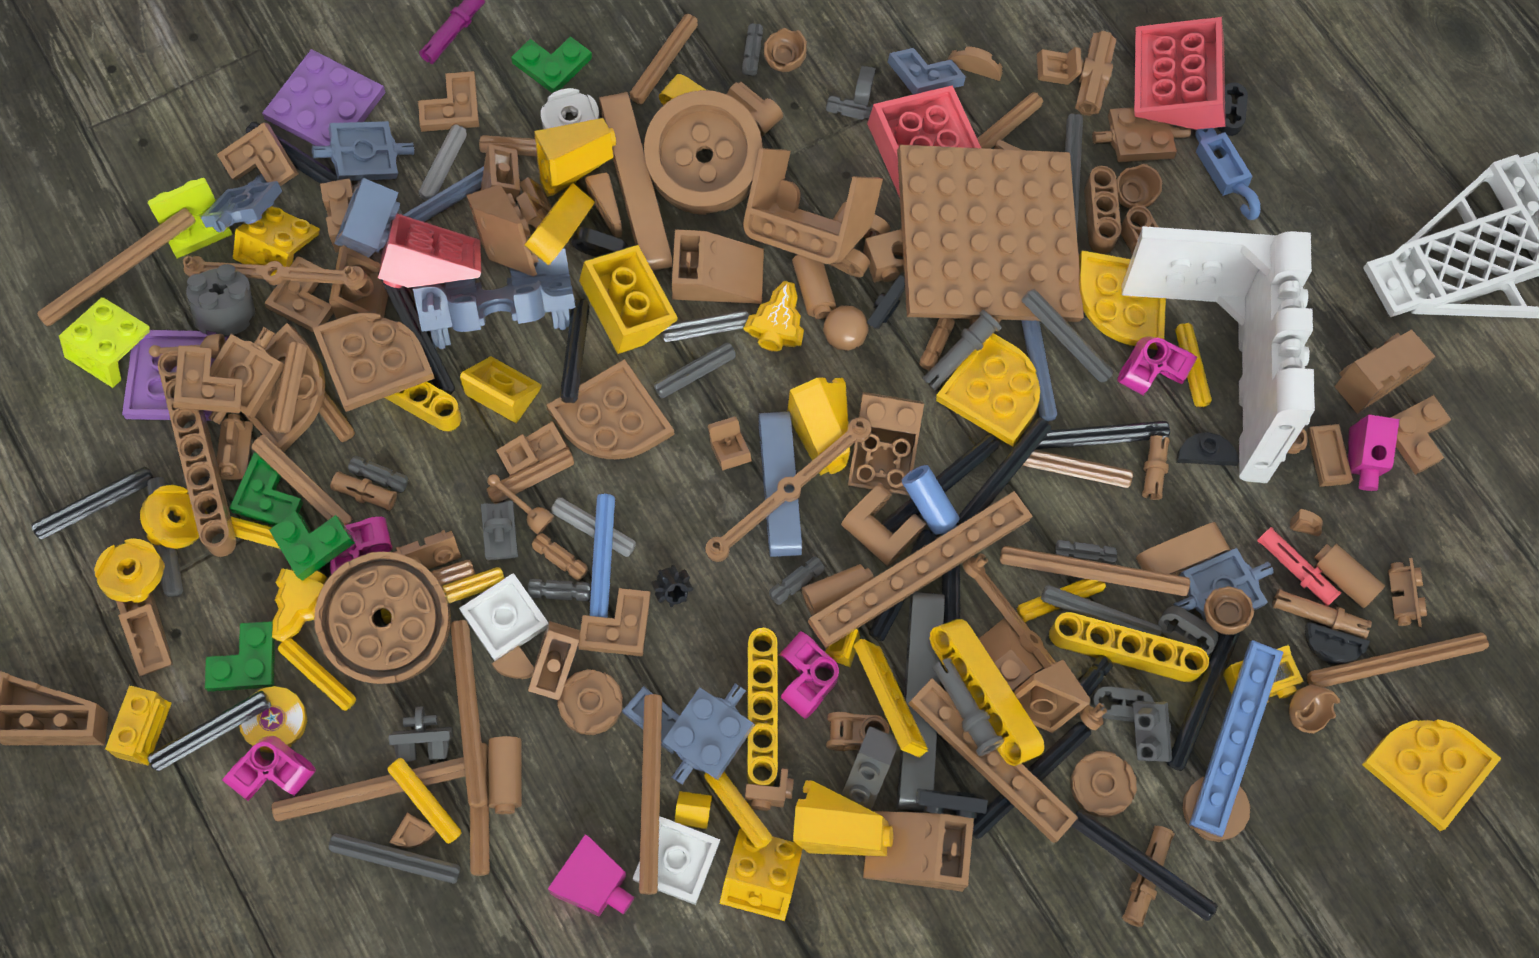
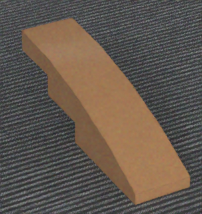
M132 565L130 569L124 568L122 572L125 575H130L135 571V565ZM150 592L148 598L139 603L116 601L120 611L118 616L139 676H144L173 665L153 593Z

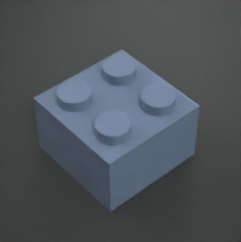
M363 178L354 189L334 244L340 247L344 245L368 258L375 251L379 253L380 249L384 248L390 231L385 229L386 225H389L391 220L395 219L400 207V203L396 201L399 192Z

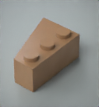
M1412 329L1403 335L1397 333L1380 348L1372 349L1364 357L1344 368L1339 373L1342 378L1334 387L1358 414L1424 370L1435 358V355Z
M0 671V743L2 745H105L109 713L97 703Z

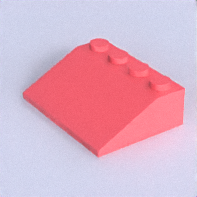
M1222 17L1136 27L1135 117L1196 130L1225 127V66Z
M953 85L873 104L867 123L899 197L897 149L900 145L981 148Z
M397 214L395 219L391 220L388 229L390 233L382 251L378 278L383 279L386 285L394 288H401L402 286L416 287L480 277L481 244L479 239Z

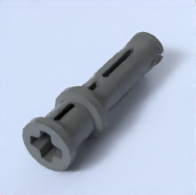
M982 309L979 312L980 317L968 329L964 328L961 331L960 335L962 338L922 377L935 391L974 350H981L984 347L983 343L995 331L999 332L1002 329L999 323L985 310Z
M946 658L942 660L948 673H945L940 662L934 665L933 671L937 674L963 718L961 723L964 732H969L977 745L976 753L978 756H984L996 750L1004 743V739L995 733L989 722L990 715L985 710L979 709L952 663V659Z

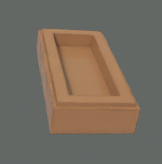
M1339 424L1309 427L1307 435L1319 486L1350 484L1353 479Z

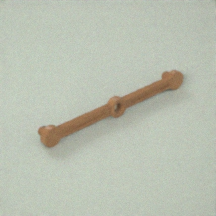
M186 256L183 259L184 272L189 277L211 269H217L224 264H230L235 267L236 271L241 272L247 278L265 279L270 285H279L284 280L345 284L351 290H358L367 282L366 272L358 266H347L344 270L284 267L278 261H271L266 265L205 262L199 256ZM277 270L276 274L271 276L272 272Z
M861 417L853 419L849 423L848 431L794 477L781 479L777 486L778 490L722 537L710 539L705 547L708 558L715 562L725 560L729 555V548L785 501L792 502L797 500L801 494V488L856 441L863 442L870 437L871 424L869 421ZM787 485L794 486V491L787 493L784 488Z
M980 553L977 558L971 557L964 561L962 566L965 572L977 581L1019 635L1021 646L1027 652L1034 654L1044 668L1055 664V660L1044 648L1041 638L1029 629L985 573L984 565L988 562V559H983L986 556ZM1099 703L1095 708L1087 705L1079 712L1081 720L1087 727L1097 730L1103 725L1102 716L1107 713L1106 708L1101 710L1104 705Z

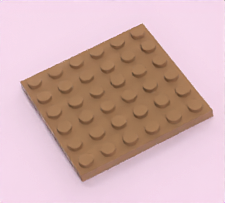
M900 145L898 147L907 317L978 319L980 317L979 312L983 309L995 320L1040 321L1022 302L1023 296L1029 290L1035 289L1066 322H1080L1084 318L1079 286L1080 268L1070 153Z

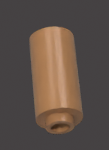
M797 254L792 259L807 314L816 319L826 318L836 308V303L824 263Z
M1337 543L1333 547L1326 544L1314 557L1319 561L1315 567L1322 570L1326 577L1363 609L1385 587L1381 581Z
M859 564L802 587V595L810 614L813 616L872 580L874 576L869 568L864 569Z
M511 736L494 737L488 740V807L495 809V814L515 813V808L522 806L521 738Z

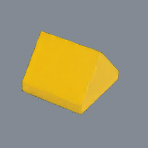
M856 629L826 648L825 653L835 660L836 663L851 667L856 653L853 645L860 640L859 631Z
M679 791L675 822L688 827L707 829L712 796Z

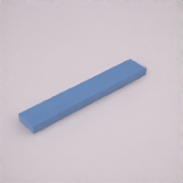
M1253 640L1249 642L1189 823L1190 826L1223 837L1283 655L1282 651Z

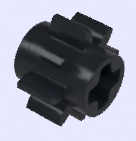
M672 565L671 568L658 570L657 580L651 582L656 591L655 596L658 602L661 603L666 599L670 607H673L674 604L686 602L688 592L693 591L687 571L684 569L678 572L675 565Z

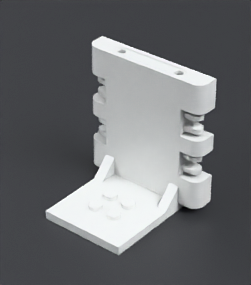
M1142 226L1122 284V295L1217 302L1238 322L1239 350L1242 352L1243 375L1239 381V405L1243 407V432L1239 437V477L1248 482L1268 483L1279 464L1285 461L1287 452L1304 426L1309 424L1310 417L1315 411L1314 369H1305L1309 361V347L1304 346L1313 332L1312 309L1306 308L1308 290L1303 289L1305 282L1312 272L1311 233L1284 232L1279 235Z

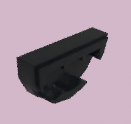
M899 275L887 294H880L873 306L876 310L867 321L868 325L877 330L880 329L882 322L886 323L901 302L899 300L900 296L905 291V277Z
M1205 432L1195 434L1184 442L1178 451L1176 463L1237 466L1239 458L1237 451L1228 440L1220 435Z
M1310 622L1305 625V638L1309 648L1318 658L1329 664L1340 665L1355 661L1366 652L1370 643L1369 640Z

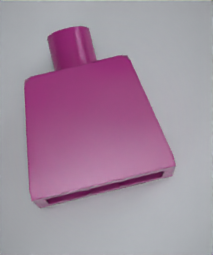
M1367 415L1349 428L1348 462L1351 473L1360 475L1359 489L1365 491L1378 490L1379 476L1392 469L1399 419Z
M587 835L582 838L548 888L550 894L596 916H600L607 905L625 914L635 898L620 887L626 878L625 871Z

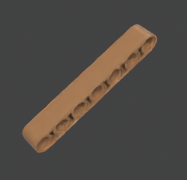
M628 92L599 97L602 118L608 128H613L616 137V146H612L613 161L635 245H639L652 271L673 267L668 240L651 177L646 166L644 151Z
M168 350L159 357L158 370L199 538L214 556H227L236 547V536L204 410L173 408L176 372H170L177 366L178 351ZM196 420L192 427L184 428L187 422ZM203 448L199 455L191 457L195 449ZM210 476L206 484L198 485L201 478ZM217 505L213 513L205 514V510L209 506ZM224 533V538L220 542L212 544V539L215 535Z

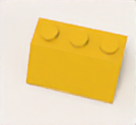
M639 245L584 261L579 282L617 354L647 344L677 321L678 317Z

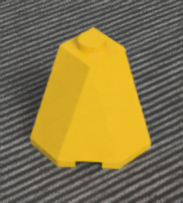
M603 118L534 131L540 183L547 197L555 195L613 158L612 146H616V137L613 128H608Z
M815 378L790 390L787 411L790 412L791 423L812 461L848 431L846 383L843 378H835L832 380L833 383H828L826 378ZM850 447L819 472L820 476L827 472L834 474L845 468L849 459Z
M805 781L803 792L807 793L805 799H798L795 808L793 841L807 853L887 856V847H892L893 828L889 826L888 821L883 816L814 781Z

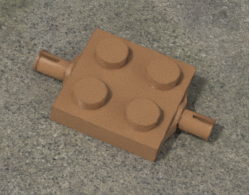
M1134 108L1110 109L1108 114L1110 131H1094L1093 143L1110 142L1116 151L1118 162L1174 159L1177 152L1174 138H1190L1191 129L1182 126L1173 127L1172 124L1135 117Z
M263 327L254 343L243 341L230 334L210 367V377L242 379L240 411L253 419L284 367V363L273 358L265 350L275 333ZM212 411L208 418L220 425L227 412Z

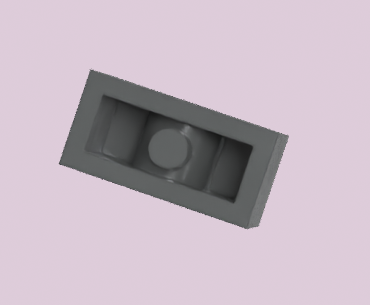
M869 726L842 796L872 810L898 746L894 736Z

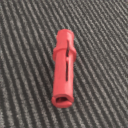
M1272 527L1258 539L1259 543L1301 581L1300 585L1304 589L1306 587L1310 589L1325 606H1329L1342 593L1320 574L1322 570L1318 567L1314 568Z

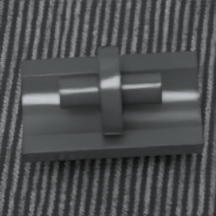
M513 501L499 504H481L486 561L518 557Z
M1135 701L1133 703L1137 760L1170 762L1172 760L1170 731L1172 729L1169 722L1168 702Z
M416 707L414 717H403V726H415L416 730L393 731L389 735V745H394L397 759L403 758L405 762L416 760V743L428 742L429 759H444L448 756L449 741L453 737V727L426 729V725H437V715L425 716L424 707Z

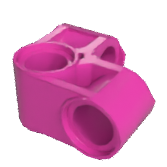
M1151 336L1143 337L1136 343L1129 359L1120 370L1117 381L1144 396V393L1150 388L1156 375L1159 373L1175 382L1183 384L1198 357L1164 339ZM1154 342L1157 345L1158 351L1153 358H1149L1147 349Z
M371 517L360 522L345 525L355 544L330 561L331 574L344 563L368 553L390 552L392 550L389 531L384 517Z
M800 631L779 654L800 674L783 692L781 699L800 716L807 719L818 708L826 695L835 687L839 668L835 660L827 655L811 637ZM819 668H827L832 672L833 676L827 681H822L816 677L815 672Z
M266 736L260 739L244 757L239 759L222 781L247 801L253 797L267 779L269 781L272 780L283 790L293 794L294 797L316 772V769L310 761L296 753L278 737ZM267 746L274 751V760L268 761L263 759L260 755V747Z

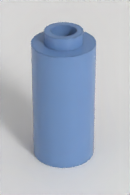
M928 465L917 467L904 476L902 484L934 534H941L943 536L957 527L956 524L960 517Z

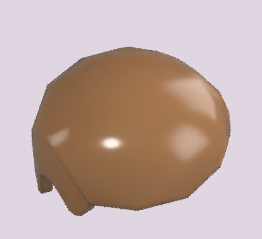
M782 28L778 32L771 34L764 43V58L774 70L790 72L799 68L806 58L807 41L799 30L791 31Z
M1147 164L1126 168L1116 179L1118 201L1122 206L1129 209L1135 206L1149 207L1162 192V179L1157 170Z
M841 305L827 315L823 332L830 345L837 350L849 351L864 343L869 332L868 320L863 312L854 306Z
M1227 586L1211 592L1205 601L1204 613L1207 623L1215 631L1225 635H1232L1243 631L1249 626L1254 615V608L1251 599L1241 589Z
M1308 685L1298 689L1290 701L1289 718L1293 726L1300 731L1316 733L1323 729L1330 719L1336 717L1333 706L1334 703H1340V698L1333 691L1325 687Z

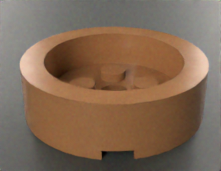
M692 91L673 98L653 117L645 136V162L654 186L664 199L673 206L689 213L702 215L722 210L726 211L738 205L750 194L759 148H762V138L754 117L736 99L716 91ZM710 149L713 157L707 163L699 162L696 158L698 151Z
M373 552L344 563L328 578L317 599L314 623L315 631L324 654L341 672L363 682L394 684L419 675L439 657L449 636L451 610L443 586L425 566L402 554ZM382 608L389 610L392 616L391 623L385 627L376 626L373 621L374 613Z

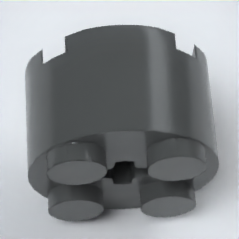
M224 264L217 269L194 274L188 278L186 294L194 325L200 332L207 334V331L216 332V334H223L225 337L230 336V334L240 333L250 325L249 320L252 316L255 317L256 314L250 284L247 277L241 272L236 271L233 265Z

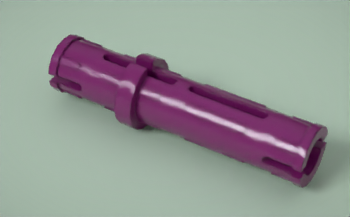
M463 0L458 7H454L450 11L451 15L419 51L420 56L426 62L434 64L464 27L466 28L471 24L472 17L485 4V0Z

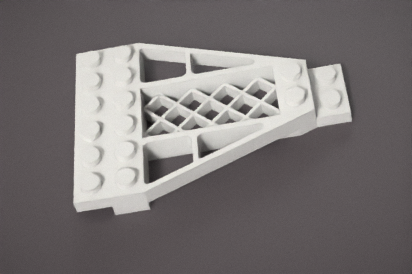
M1538 152L1521 158L1517 154L1493 162L1487 170L1407 243L1403 244L1393 254L1366 263L1363 269L1390 318L1411 311L1412 314L1539 318V307L1527 306L1515 286L1517 283L1539 276ZM1486 181L1490 184L1504 210L1477 219L1465 198L1482 182ZM1454 208L1458 210L1465 223L1423 237ZM1507 223L1515 227L1519 236L1505 231ZM1481 232L1496 237L1494 244L1480 240ZM1501 239L1514 244V251L1510 252L1500 248ZM1456 240L1470 245L1469 252L1465 253L1454 248ZM1521 247L1529 251L1533 260L1519 255ZM1430 249L1445 254L1443 262L1428 257ZM1475 249L1490 253L1488 261L1473 256ZM1450 257L1465 262L1463 269L1460 270L1448 265ZM1495 257L1510 261L1508 269L1493 264ZM1516 264H1517V265H1520V266H1522V267H1525V268H1522V269L1513 271ZM1470 265L1484 270L1482 278L1468 273ZM1433 269L1439 271L1438 276H1436ZM1444 273L1459 279L1456 287L1442 282ZM1490 273L1499 276L1488 280ZM1464 281L1473 285L1462 289ZM1501 290L1506 294L1512 306L1459 303Z

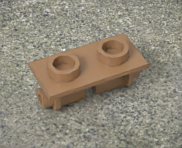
M228 414L227 419L221 421L217 452V464L221 480H242L249 464L253 423L251 421H241V416L237 414Z
M445 530L424 538L426 543L424 546L420 547L418 541L402 547H396L397 551L393 552L416 560L428 570L461 558L452 531L445 532Z
M1409 558L1410 566L1406 567L1401 562L1392 563L1391 569L1388 570L1391 592H1404V596L1392 597L1394 620L1398 621L1399 626H1407L1411 624V620L1417 619L1419 627H1422L1421 617L1427 616L1425 597L1418 598L1417 587L1423 586L1421 567L1414 568L1413 558Z

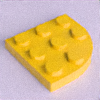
M1081 251L1079 254L1080 294L1083 311L1091 323L1111 339L1132 346H1136V343L1141 338L1147 336L1164 339L1166 298L1122 295V284L1131 259ZM1154 342L1148 346L1149 349L1158 350Z
M993 333L983 343L984 347L981 350H974L959 365L936 395V401L1013 447L1030 425L1037 412L1040 398L1039 381L1036 369L1025 353Z
M1438 719L1435 721L1415 720L1399 726L1386 735L1362 765L1434 827L1442 831L1447 828L1501 758L1473 734L1458 725Z

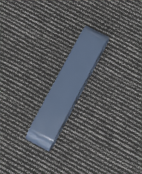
M789 411L758 414L765 500L778 490L777 486L781 479L796 475ZM787 485L784 488L785 492H793L794 486ZM798 499L792 502L785 501L766 517L770 557L802 555Z

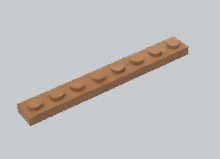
M1014 491L809 618L808 623L824 647L827 648L1030 521L1033 516Z

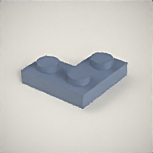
M914 48L889 54V65L913 95L952 85L953 88L964 86L966 76L952 59L927 65Z

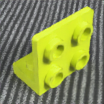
M205 178L191 180L185 183L184 186L169 192L160 193L148 201L160 225L183 208L189 210L195 218L196 222L169 241L170 247L177 259L233 235L229 227L221 233L217 232L213 227L206 228L201 219V216L216 201Z
M100 298L59 335V339L66 359L114 388L121 381L118 361L150 332V328L147 324L105 298Z

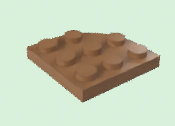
M358 313L312 328L345 412L435 379L419 340L408 327L399 321L395 322L383 318L381 314Z
M288 323L272 337L265 350L273 358L284 363L290 342H300L307 347L291 430L289 433L283 434L275 432L271 428L282 373L254 419L246 415L262 435H266L283 452L315 420L321 408L325 392L324 370L318 355L295 328Z
M625 359L579 385L578 400L575 403H564L561 397L546 405L552 418L574 446L587 454L603 459H626L640 455L674 435V429Z

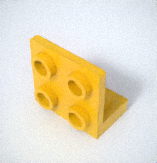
M271 206L263 212L260 220L251 224L244 223L236 229L233 259L242 264L266 265L271 261H278L284 267H290L293 263L294 253L317 237L320 229L309 224L306 220L299 219L280 208ZM274 270L271 276L275 275L277 270Z
M742 828L739 829L719 904L785 921L803 848L795 842L773 836L772 841L766 847L756 848Z

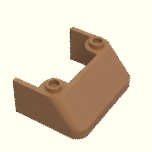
M759 148L743 222L746 235L751 239L825 264L841 262L871 228L883 179L878 177H852L841 223L798 209L800 190L795 183L784 180L791 151L786 149Z

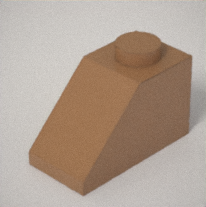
M488 144L481 190L501 184L505 193H511L516 203V197L520 193L517 150Z
M548 622L529 684V692L560 700L580 640V630L555 622Z

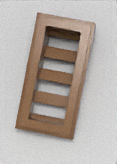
M606 172L586 177V187L590 198L595 201L596 208L614 237L621 238V220L609 174Z

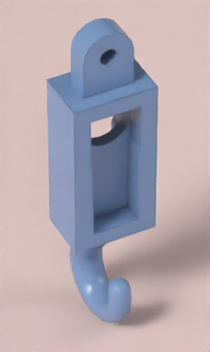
M1214 128L1197 129L1195 136L1199 145L1196 153L1222 196L1236 193L1245 197L1249 208L1245 204L1241 205L1240 210L1248 220L1257 219L1261 210L1260 201L1257 194L1248 187L1253 176L1227 134L1224 132L1217 135ZM1219 149L1223 158L1218 159L1213 151Z

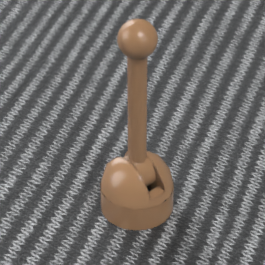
M211 334L206 336L200 345L188 346L212 348L211 358L216 359L226 340L223 334ZM153 345L149 348V354L152 357H159L168 350L178 351L179 346L161 348L158 345Z
M492 474L488 477L487 482L490 486L497 487L528 514L527 524L537 535L553 520L554 515L543 507L531 509L500 482V478L497 475Z

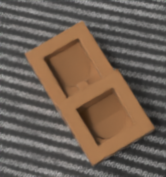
M552 421L527 437L523 434L496 451L511 476L563 449L570 450L558 427Z

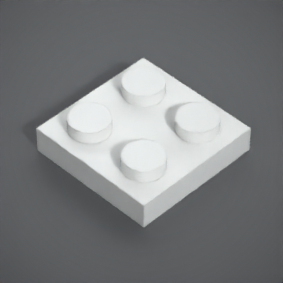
M514 573L459 608L494 661L517 646L520 647L546 630L548 621Z
M659 816L658 891L696 905L720 839ZM640 861L633 876V881L638 883L640 874Z

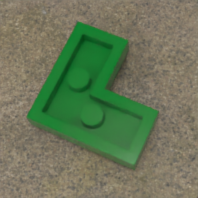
M571 36L552 54L529 39L511 59L512 64L548 91L554 93L566 85L592 59V52Z
M254 452L229 509L232 513L275 526L296 511L299 514L303 501L301 498L275 491L281 476Z
M295 511L270 529L272 536L296 577L302 581L355 544L344 523L336 515L311 532L302 516Z
M273 621L240 623L239 655L206 657L205 689L208 692L259 689L274 686L275 639L272 638Z

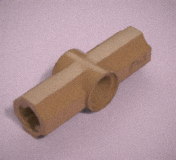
M1101 31L1093 33L1090 40L1088 55L1084 60L1083 70L1079 78L1081 85L1075 109L1079 110L1080 114L1091 116L1099 114L1104 91L1107 89L1113 69L1111 61L1116 44V38L1110 32Z

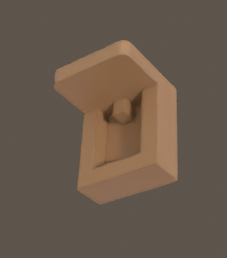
M1074 47L1068 53L1042 49L1037 54L1038 80L1069 85L1083 70L1081 49Z
M731 417L708 425L711 447L722 471L752 461L750 451L741 435L737 417Z
M782 768L779 787L746 784L745 800L755 810L768 811L771 806L783 808L785 798L792 799L794 779L787 778L788 769Z

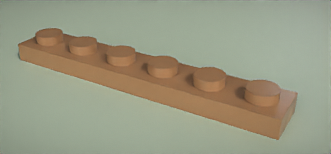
M933 678L908 703L1051 842H1057L1078 817L1022 763L1016 766L1009 765L997 749L984 756H978L976 753L977 745L969 732H964L961 723L963 718L956 709L949 694Z

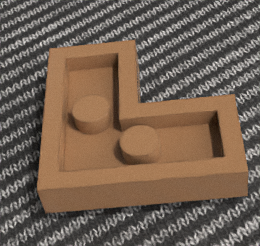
M474 71L445 74L447 98L418 101L421 132L448 130L455 124L464 128L479 127Z
M265 122L217 154L233 180L240 179L256 167H258L266 182L278 181L280 186L299 174L272 128Z
M528 177L520 182L523 193L516 197L521 208L520 212L523 219H526L528 225L531 224L537 228L552 207L543 187Z
M299 256L296 257L290 266L323 269ZM284 280L275 287L265 301L267 309L314 332L312 328L327 323L334 313L329 303L311 295L319 284L317 282Z
M179 345L173 408L240 413L242 379L210 377L212 348Z
M1434 395L1391 417L1399 419L1396 448L1415 475L1445 458L1428 435L1451 421Z
M619 588L615 619L583 615L578 644L579 650L643 656L651 592Z

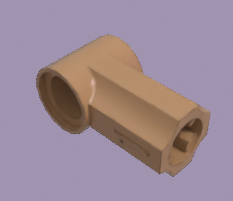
M736 82L726 94L740 102L751 113L758 125L761 137L783 119L782 110L773 100L768 98L763 100L742 82Z

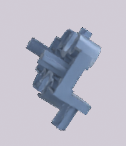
M565 246L549 265L538 257L539 262L534 263L537 273L535 276L510 268L511 278H507V286L503 288L483 290L481 282L476 283L475 278L446 282L444 287L439 284L413 287L421 331H430L434 346L444 349L445 346L451 345L449 327H453L454 330L459 332L481 330V326H484L486 322L485 317L497 311L510 312L512 320H518V324L539 320L546 312H551L554 329L560 328V330H565L570 324L569 309L575 308Z

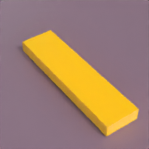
M860 639L853 646L900 749L914 756L921 757L928 752V748L881 647L865 639Z

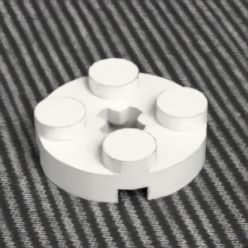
M573 88L561 89L552 93L548 97V102L541 109L543 129L599 119V110L595 100L590 95L587 97L579 93V90ZM567 112H571L574 116L578 115L571 121L564 119Z

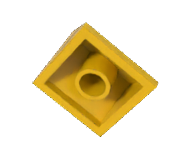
M492 356L464 370L460 376L465 395L516 424L542 386V384Z

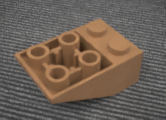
M501 184L466 195L482 247L488 259L531 276L537 275L534 263L539 262L538 257L524 246L531 233L526 219H523L518 205H515L512 194H506Z
M675 230L672 300L762 304L764 249L707 231Z
M862 392L858 418H865L871 424V435L863 442L856 441L854 443L848 486L873 489L881 483L891 493L909 495L902 484V479L914 468L924 408L923 401Z
M873 811L883 816L888 821L889 826H892L893 844L892 847H887V856H865L863 878L963 892L968 886L974 818L937 813Z

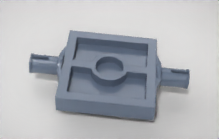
M388 121L330 123L328 128L330 145H312L313 158L331 157L335 165L337 181L349 178L350 181L362 180L363 178L368 180L396 179L398 175L397 155H414L413 142H395L391 135Z
M262 174L260 176L257 175L248 185L227 189L201 216V219L206 228L213 227L220 233L237 222L244 221L245 224L254 223L260 220L263 212L274 204V200L282 192L278 181L266 182Z
M1235 548L1182 571L1179 576L1190 579L1189 597L1175 602L1173 605L1184 608L1187 611L1195 608L1207 623L1204 613L1206 599L1213 590L1230 586L1241 589L1251 599L1255 611L1268 603L1260 590L1259 579L1272 575L1274 573L1273 568H1269L1271 564L1265 562L1252 569L1243 560L1238 549Z
M734 683L726 698L722 699L712 696L699 687L662 741L663 744L675 751L682 760L680 766L671 776L674 780L683 785L693 768L704 771L716 780H719L755 726L753 722L742 716L735 707L746 692L745 689Z

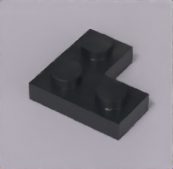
M918 788L916 802L919 805H924L923 811L943 814L944 808L953 809L957 816L966 818H977V813L986 814L988 800L980 794L951 790L941 792Z

